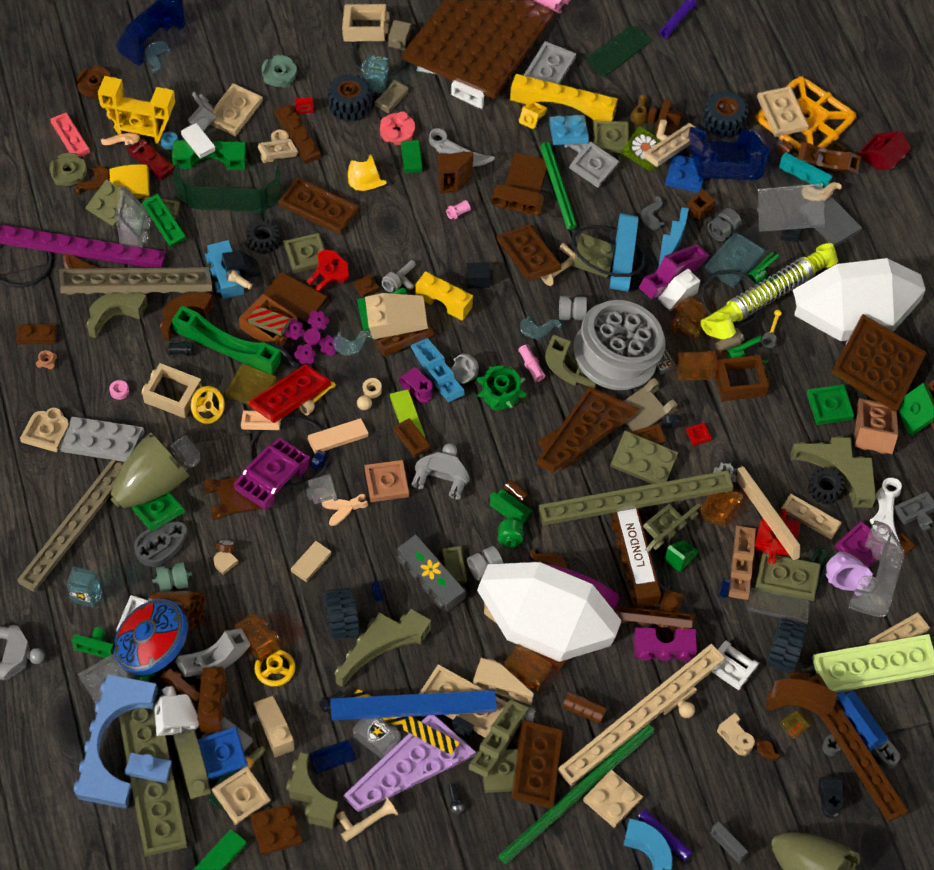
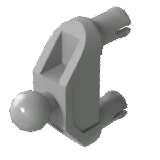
M448 443L443 447V453L437 452L428 455L416 463V474L411 485L417 488L419 484L418 489H423L428 475L453 482L449 496L454 499L456 493L455 499H460L463 488L468 484L470 478L465 467L455 457L458 452L457 447L454 444Z
M17 625L9 627L0 626V639H7L3 660L0 662V680H8L26 668L28 659L34 664L43 662L45 658L44 652L39 648H34L30 651L28 641Z

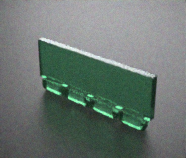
M630 25L622 33L612 38L610 42L600 47L598 51L589 55L587 60L589 65L604 78L650 44L652 40L638 27L635 29L634 26Z

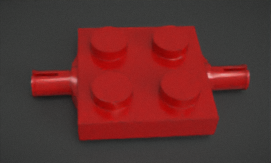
M780 509L779 516L797 540L800 521L787 520V510L784 509L783 512V509ZM761 517L755 550L768 553L769 558L767 562L769 564L772 562V565L776 564L777 555L789 554L764 518Z

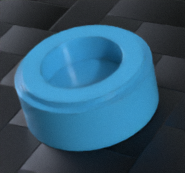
M165 132L160 138L161 145L165 149H173L174 140L179 141L178 135L174 132Z

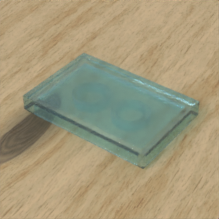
M734 232L704 266V270L711 275L726 269L747 274L762 257L765 250L737 232ZM732 273L716 276L717 279L733 289L743 278Z

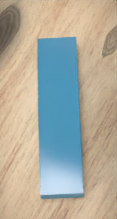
M682 207L679 222L672 221L670 235L663 234L659 266L664 256L677 252L684 234L689 208Z
M428 338L411 345L420 364L447 402L465 395L464 389L455 380L454 373L446 365L443 355Z

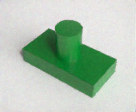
M95 627L91 638L74 634L72 639L74 650L110 660L114 658V645L103 642L106 634L104 629Z

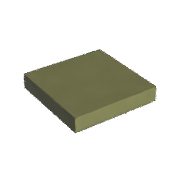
M594 121L593 144L606 153L629 154V122Z
M319 233L284 241L293 273L315 269L319 266L317 254L322 249L325 250Z

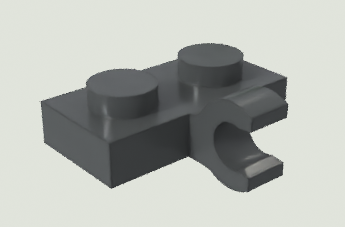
M925 492L894 506V512L904 525L917 519L922 531H926L931 528L929 524H932V520L927 514L934 512V500L928 492Z

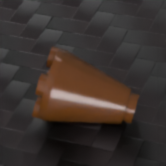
M198 591L152 592L149 596L148 601L166 599L178 605L187 617L188 631L193 630L197 624H202L205 619L203 609L206 595Z

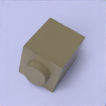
M394 20L389 33L388 47L401 50L406 49L411 34L410 23Z

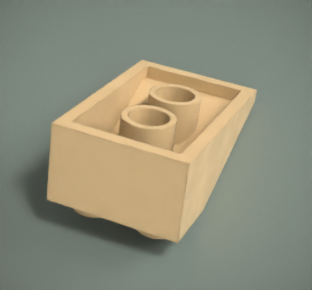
M381 293L365 297L368 324L373 340L428 329L423 296Z

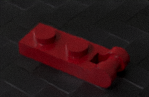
M140 138L134 146L131 145L127 148L133 158L142 165H147L149 171L160 180H164L175 171V166L150 147L143 138Z

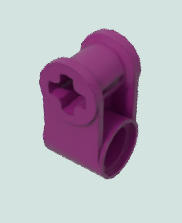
M413 367L399 377L401 386L405 390L408 389L409 393L417 401L427 403L432 399V383L419 369Z

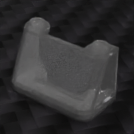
M874 520L865 547L872 550V558L880 561L876 578L863 576L858 580L848 608L876 617H883L889 612L904 558V549L887 524Z

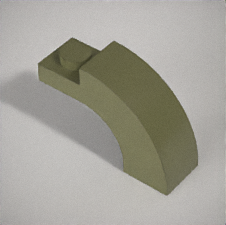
M194 729L173 734L190 799L211 794Z

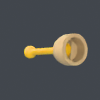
M331 381V386L320 392L312 400L310 399L298 407L299 410L307 416L312 413L315 408L314 402L330 389H334L336 386L335 382Z

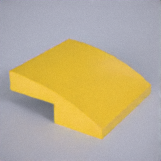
M126 165L110 169V182L134 196L136 200L149 196V167L147 165Z

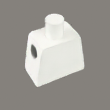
M173 686L164 688L162 690L163 697H160L155 704L157 736L173 735L194 729L195 732L199 723L197 713L189 696L176 695Z

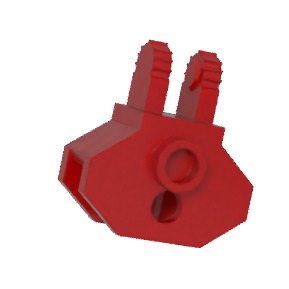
M322 249L317 254L319 266L316 268V272L307 280V283L309 285L314 283L320 276L323 281L315 289L318 292L331 283L344 284L349 280L348 264L335 251Z

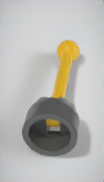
M780 310L774 312L775 318L771 330L762 337L761 344L767 348H773L776 345L777 336L774 334L778 318L782 314Z

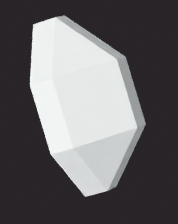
M888 258L836 264L793 289L797 306L794 316L839 341L849 339L862 314L894 332L922 300L926 289L921 274Z
M540 562L488 564L477 589L508 641L558 662L611 646L622 621L593 584Z

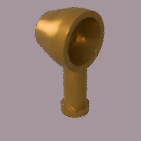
M645 95L639 96V104L631 113L630 119L635 125L641 126L647 123L648 113L645 104L648 98Z

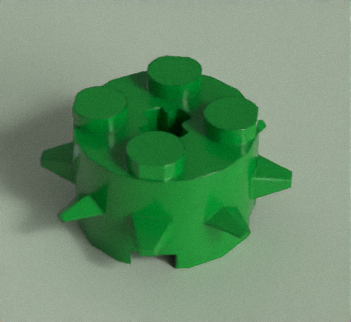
M502 365L490 366L485 377H477L476 381L482 385V391L477 396L483 397L487 405L493 410L513 408V405L517 404L519 398L526 397V393L520 389L521 383L526 379L520 378L519 374L511 366L504 368Z

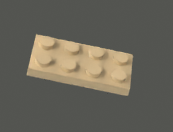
M437 665L419 694L485 690ZM496 697V712L447 714L445 716L454 719L457 715L474 725V732L486 738L491 730V725L505 708L507 702Z

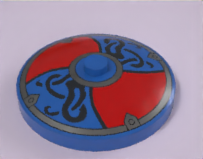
M166 599L151 600L134 609L124 619L115 636L114 656L118 664L134 675L152 674L167 666L178 655L186 640L188 621L185 613L174 602Z

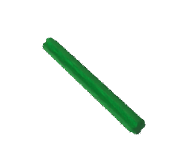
M544 142L540 148L566 228L574 230L577 224L549 142Z

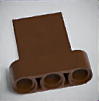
M515 152L505 185L495 186L490 200L491 203L496 207L530 215H539L545 201V197L539 194L547 170L545 160Z

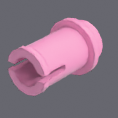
M464 200L455 206H449L446 213L450 219H457L459 215L471 209L469 203Z

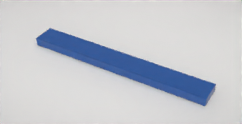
M495 690L330 699L332 720L496 712L497 710Z

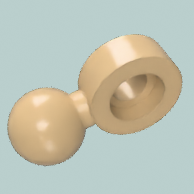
M370 378L363 383L364 395L360 396L357 400L359 409H370L372 406L371 398H377L382 393V385L378 379Z

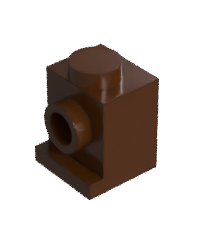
M701 190L688 201V215L693 219L701 220L705 215L714 210L715 199L704 190Z

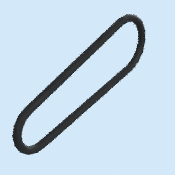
M644 528V533H645L646 541H647V544H648V546H649V541H648L646 529ZM662 545L660 547V550L662 555L667 587H663L660 584L651 550L649 552L656 574L658 586L663 590H668L670 587V583Z

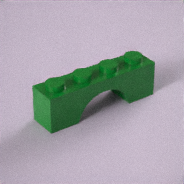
M174 140L173 165L175 169H192L199 160L214 158L223 162L227 170H245L246 144L245 142L211 141L216 151L199 158L186 140Z

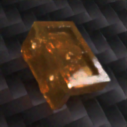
M689 297L678 304L676 308L678 310L677 314L672 320L671 332L676 333L680 330L691 338L696 339L699 337L702 327L701 320L705 318L707 310L705 305Z

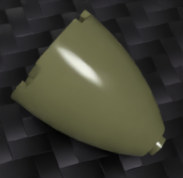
M150 433L136 446L123 463L111 490L113 497L110 500L118 508L120 506L129 508L142 505L167 494L184 482L190 475L159 440Z
M797 832L781 833L780 835L777 834L771 843L773 853L783 870H855V865L860 863L859 853L841 843L818 835Z

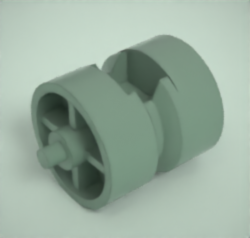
M184 562L176 563L172 566V569H169L167 566L156 567L157 576L156 579H152V582L159 584L160 591H170L173 586H176L177 589L188 588L187 578L192 576V572L185 571Z

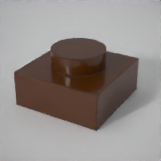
M370 274L354 281V287L362 298L379 292V287Z

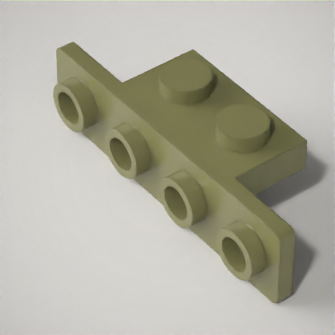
M698 503L683 516L670 504L659 511L643 525L654 538L645 550L649 552L653 548L657 550L661 547L664 539L668 541L675 535L676 529L680 531L686 526L687 520L691 522L699 514L697 510L701 505Z

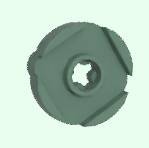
M273 56V59L265 60L262 65V76L266 84L287 88L296 78V65L287 56ZM279 69L282 70L281 73L275 72V71H278Z

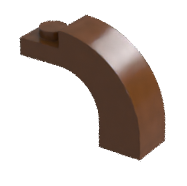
M801 142L798 160L821 169L858 174L861 156L851 152L828 150L807 142Z
M781 679L775 681L773 689L768 692L765 708L774 711L786 705H794L806 708L819 716H824L833 712L838 694L810 681Z

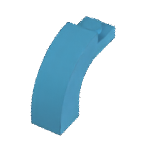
M629 819L623 846L643 851L650 858L653 870H671V851L664 837L649 824Z

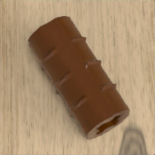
M571 691L568 692L562 707L571 711V713H576L601 724L607 710L606 706Z

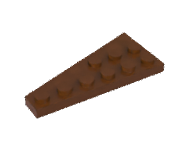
M588 387L537 459V465L551 472L557 471L638 415L640 409L592 387Z

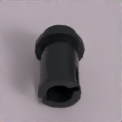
M188 341L186 343H169V355H192L193 344Z
M341 690L327 698H321L319 706L324 713L331 712L330 699L345 698Z

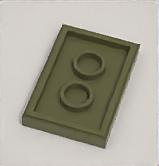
M763 552L755 587L756 590L814 601L821 564L799 559L793 560L789 557L777 555L776 564L772 565V562L771 564L767 562L769 554Z

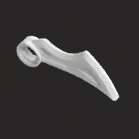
M887 478L883 481L882 487L875 495L879 503V511L870 519V522L886 539L899 545L893 515L894 501L900 495L902 485L896 478ZM889 485H893L897 489L895 491H889L886 487Z

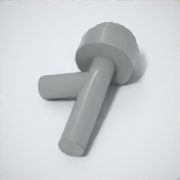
M411 260L396 274L388 273L383 277V288L388 292H394L403 284L411 291L415 285L405 275L416 266V263Z

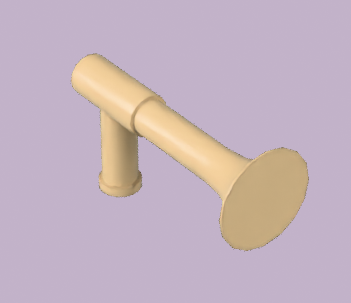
M565 243L561 244L559 249L567 254L569 258L561 263L562 270L541 277L544 283L549 286L553 285V278L557 274L573 265L575 252Z
M386 797V802L382 808L354 826L350 823L344 811L338 813L336 818L339 819L346 830L341 836L347 842L382 817L389 814H396L398 816V813Z

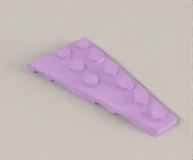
M428 715L422 723L460 742L452 755L409 733L344 795V799L356 811L360 812L385 800L386 797L394 796L476 756V752L435 715Z

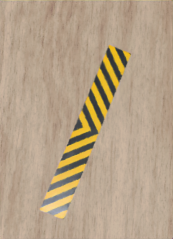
M357 689L351 698L372 696ZM410 716L381 718L449 755H452L460 743Z

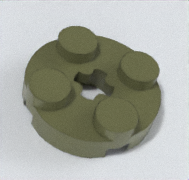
M74 153L61 154L58 156V159L50 164L51 177L58 186L77 185L83 182L87 173L85 161ZM68 167H70L71 171L68 172L64 171L67 170Z

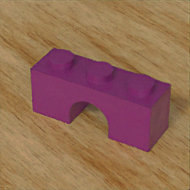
M635 628L633 636L634 658L644 661L650 659L690 661L696 656V629H675L673 641L663 643L657 639L655 628Z

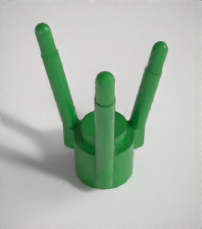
M771 252L758 266L748 273V276L757 285L759 282H763L767 276L765 268L779 257V254L772 257L774 252Z
M762 336L727 349V358L745 357L743 349L760 342ZM762 360L765 364L769 363L768 360Z

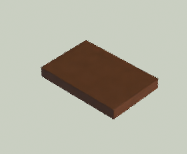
M282 272L263 293L296 315L298 322L306 326L309 324L310 313L312 311L318 313L327 301V296Z

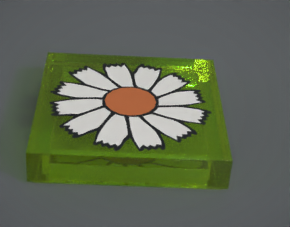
M639 126L621 153L651 172L655 165L644 158V153L661 142V140Z

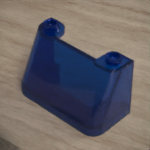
M156 0L127 25L116 42L117 51L140 66L145 61L142 55L144 47L141 46L144 41L160 27L168 31L170 27H177L178 30H181L185 26L183 0Z
M690 127L688 139L695 169L700 177L758 180L763 176L770 147L756 130L742 131L737 138V142L705 141L706 133L702 128Z

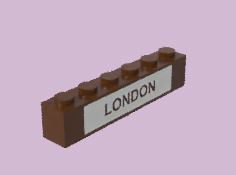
M638 508L609 513L613 518L611 521L612 530L617 534L616 546L617 549H621L622 553L620 555L621 565L626 568L625 580L631 587L629 590L631 601H634L636 608L659 604L661 593L650 552L645 550L648 544Z

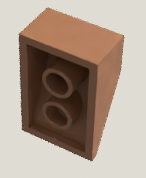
M859 398L854 435L855 447L862 450L878 451L882 454H893L898 437L897 411L895 412L879 402Z

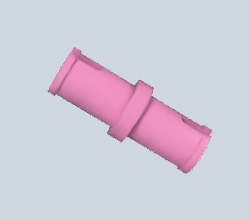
M529 344L523 345L519 348V352L525 361V367L529 369L535 382L543 380L545 374L539 365V359L534 356Z

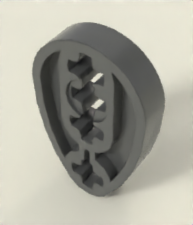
M168 522L152 532L149 529L142 532L137 537L134 545L137 559L149 567L165 564L184 544L187 537L185 524L182 522ZM175 530L181 531L182 533H175ZM159 540H161L162 542L165 541V545H163V544H161V543L159 544L158 541H159ZM150 546L157 547V550L150 549ZM142 551L149 552V555H142Z

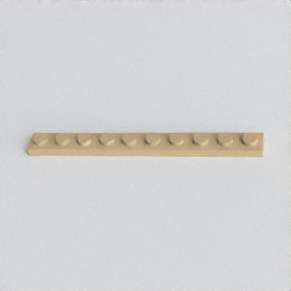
M710 644L559 767V774L572 787L725 661V657Z

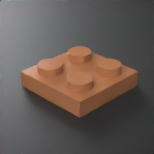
M403 460L364 465L370 502L409 497Z

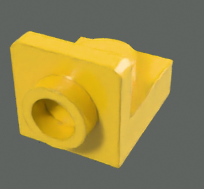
M534 101L529 102L522 109L519 123L534 129L538 119L546 113L547 107Z

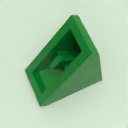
M681 540L669 545L665 561L678 572H681L699 551L685 540Z

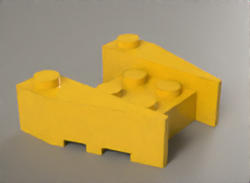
M104 76L98 91L100 105L107 110L106 115L109 119L113 120L114 128L118 135L122 134L123 131L151 136L155 137V143L158 144L175 104L174 90L156 87L151 102H145L124 97L122 79Z

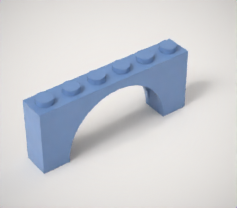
M108 674L106 681L103 680L101 685L102 697L96 703L95 712H97V716L91 722L90 732L92 734L90 740L87 739L85 744V752L87 753L85 760H81L79 767L81 775L80 779L75 782L74 792H76L79 800L128 809L132 786L130 783L118 780L104 768L100 757V744L107 727L120 715L135 709H154L158 687L155 683Z

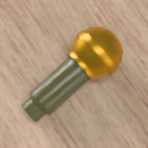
M264 747L257 748L246 757L250 770L254 762L263 755Z

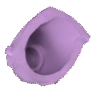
M838 552L826 565V576L829 579V583L843 590L855 591L857 594H861L866 589L873 575L870 569L858 558L847 552Z

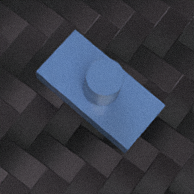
M131 753L125 774L167 783L172 761L155 758L149 754Z

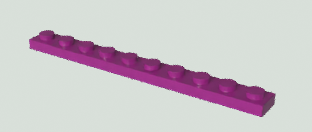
M0 225V244L71 254L79 257L148 268H162L166 257V251Z

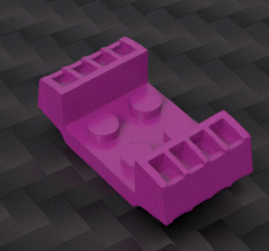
M279 437L274 443L269 444L245 468L242 475L234 483L235 491L267 511L275 503V494L294 474L300 477L307 470L310 456H307Z

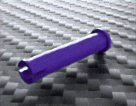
M684 0L685 2L663 28L659 30L661 37L665 39L669 37L690 10L696 7L697 3L695 0Z
M645 808L636 820L655 828L664 837L669 848L683 861H686L693 851L648 813V809Z

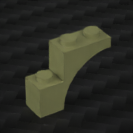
M300 752L299 758L294 759L292 766L294 775L293 778L288 779L286 790H289L291 799L308 802L305 815H308V823L333 829L338 813V802L325 797L314 787L307 771L309 763L308 754Z

